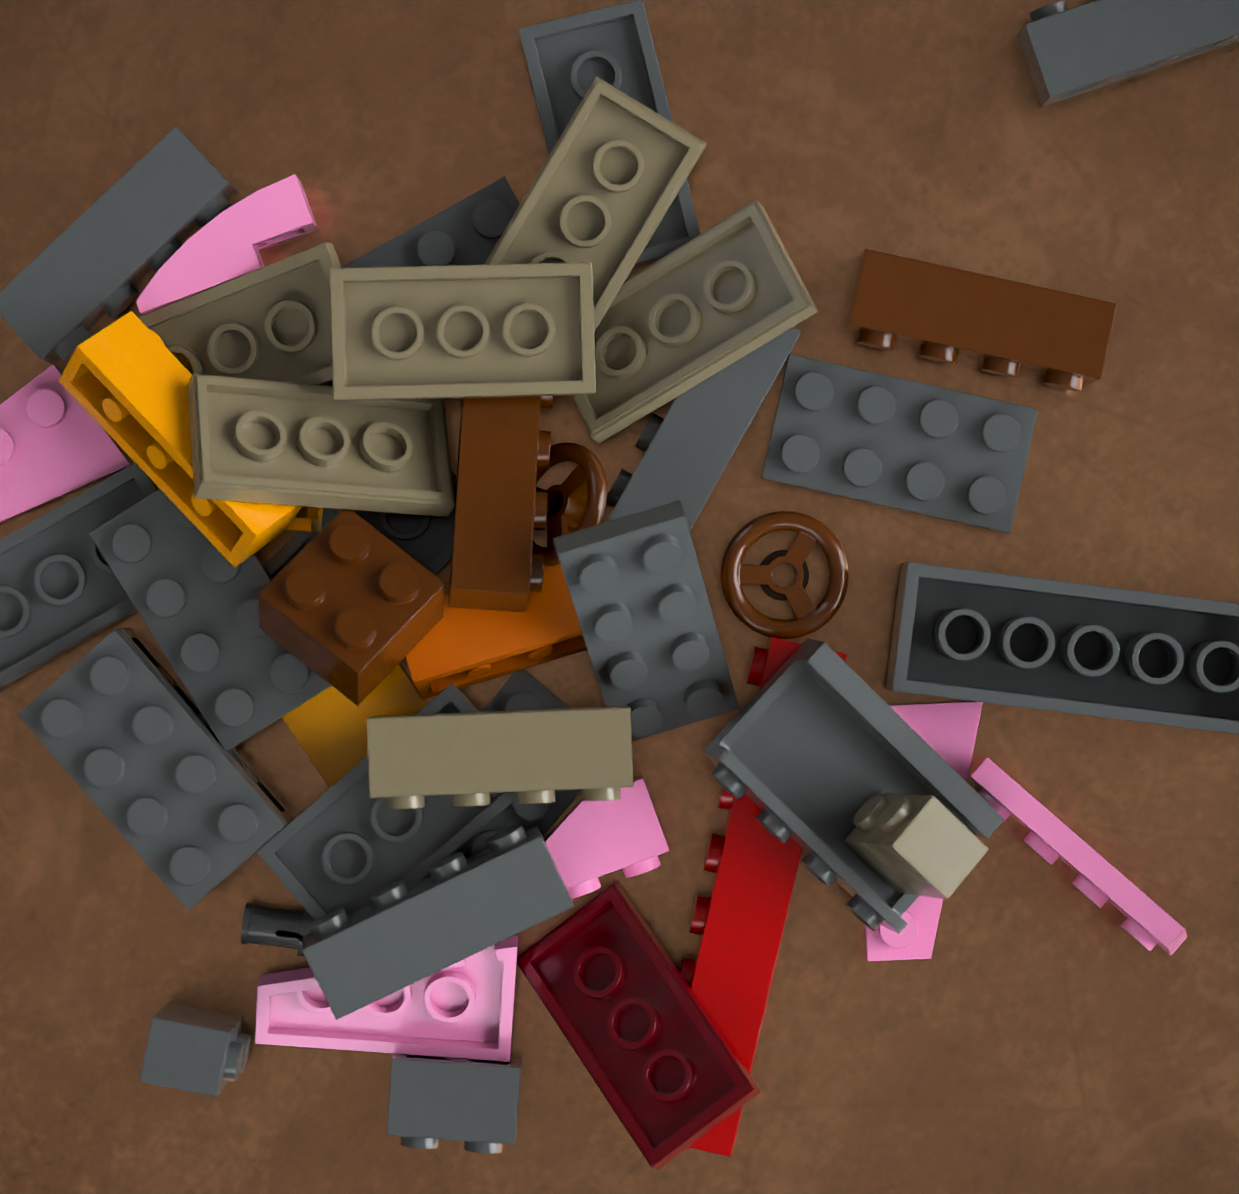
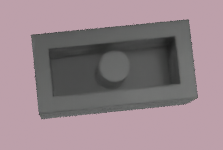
M169 1001L152 1017L139 1082L217 1097L229 1081L236 1082L239 1072L243 1073L245 1070L251 1035L241 1033L244 1016Z
M394 1054L391 1065L386 1135L401 1136L400 1145L410 1148H438L439 1139L465 1141L464 1149L470 1152L501 1153L503 1144L515 1145L522 1059L510 1058V1062Z

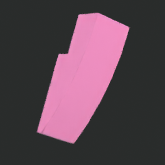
M294 174L252 193L221 212L187 239L157 271L137 298L136 304L139 312L142 315L263 268L265 266L259 251L318 230L302 183Z

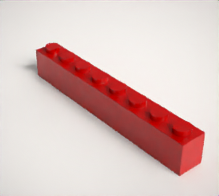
M768 637L766 649L755 646L746 684L757 686V693L802 644ZM835 652L844 662L846 661L847 654ZM721 787L718 808L728 810L723 835L711 833L703 870L714 873L709 898L697 895L689 933L700 935L694 960L683 957L679 972L750 1075L802 848L791 837L783 844L772 836L756 820L755 817L762 809L748 795L744 794L737 800ZM743 1106L695 1141L689 1148L731 1157Z

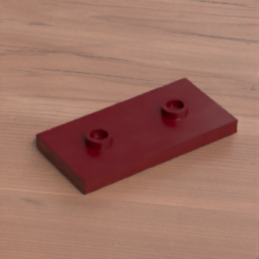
M613 883L517 957V965L651 1168L659 1170L761 1092L621 886Z

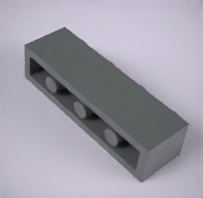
M1063 0L1030 12L1029 15L1032 22L1025 24L1017 35L1041 107L1239 41V0H1092V2L1072 9H1068L1066 1Z
M175 126L0 291V316L40 359L51 364L59 357L64 362L69 361L76 347L92 337L88 329L105 313L110 318H114L123 312L139 295V291L134 286L152 269L157 273L166 261L182 246L181 242L198 226L204 227L221 212L231 207L232 204L227 198L236 190Z
M792 327L679 395L664 419L653 413L635 447L645 452L634 474L622 469L607 494L606 504L614 508L608 520H616L680 500L690 531L802 331Z
M522 824L506 828L494 834L486 841L489 846L487 850L468 859H465L462 852L447 856L427 869L430 877L409 887H406L403 880L396 881L372 893L368 897L371 905L347 916L344 909H338L313 921L309 925L312 933L303 937L302 951L335 1019L338 1020L574 907L571 895L538 826L524 831Z

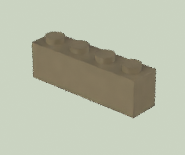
M630 706L391 715L367 718L370 798L385 797L386 809L425 807L426 795L450 794L451 806L489 805L490 793L516 792V803L519 804L549 803L556 801L555 790L581 789L582 801L621 799L620 787H634Z

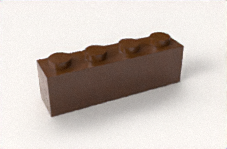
M865 249L860 256L845 330L858 332L857 343L883 350H894L896 341L921 346L919 356L925 359L956 364L959 354L982 359L981 370L985 372L1019 378L1020 369L1023 368L1046 373L1044 378V384L1071 391H1081L1083 382L1094 383L1101 379L1117 304Z
M553 396L462 398L448 607L526 612L530 592L541 593L544 554L532 553L533 530L545 531L548 499L547 492L536 491L537 469L548 470L551 447V431L539 430L540 408L552 409Z

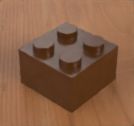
M342 509L258 594L259 625L264 632L358 706L443 618L446 584L355 512Z

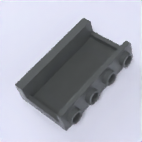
M807 638L703 751L717 765L710 772L713 779L737 800L744 794L748 795L762 809L755 817L756 820L783 844L791 837L807 853L801 860L803 866L828 888L835 881L852 896L846 907L873 931L881 924L899 934L907 926L901 915L920 895L897 892L844 841L856 827L853 823L854 816L870 798L878 794L882 796L884 793L934 796L974 835L976 834L986 839L1004 821L934 749L822 641Z

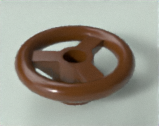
M564 442L552 445L550 447L548 470L558 463L567 461L576 463L578 466L561 485H553L547 490L536 487V491L548 493L546 516L547 547H542L533 541L532 553L544 554V565L546 566L560 565L553 538L599 525L605 512L607 481L603 467L597 456L580 444ZM537 469L536 484L548 470Z
M793 511L767 513L744 525L730 541L721 566L723 593L735 616L751 630L764 636L778 639L802 637L823 627L841 607L848 588V562L844 549L837 537L817 519ZM779 530L798 532L788 550H778L770 553L762 560L760 565H741L747 550L762 536ZM815 542L824 552L830 571L827 592L816 608L805 591L809 581V569L805 559ZM779 563H788L796 571L794 583L787 588L778 586L772 577L773 570ZM741 585H760L763 592L769 597L781 601L788 600L797 618L780 620L762 614L750 604Z

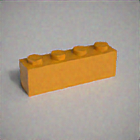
M130 311L79 344L64 369L59 382L230 564L236 568L286 531L302 506L194 498L187 385L192 374L165 347L159 335L148 329Z

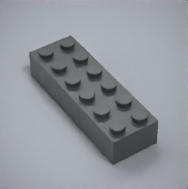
M905 562L901 563L886 689L896 692L1239 734V603Z

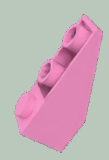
M643 775L633 778L634 787H620L621 799L605 801H582L581 799L544 839L572 899L601 888L598 877L619 869L623 870L625 878H631L661 866L658 855L670 851Z

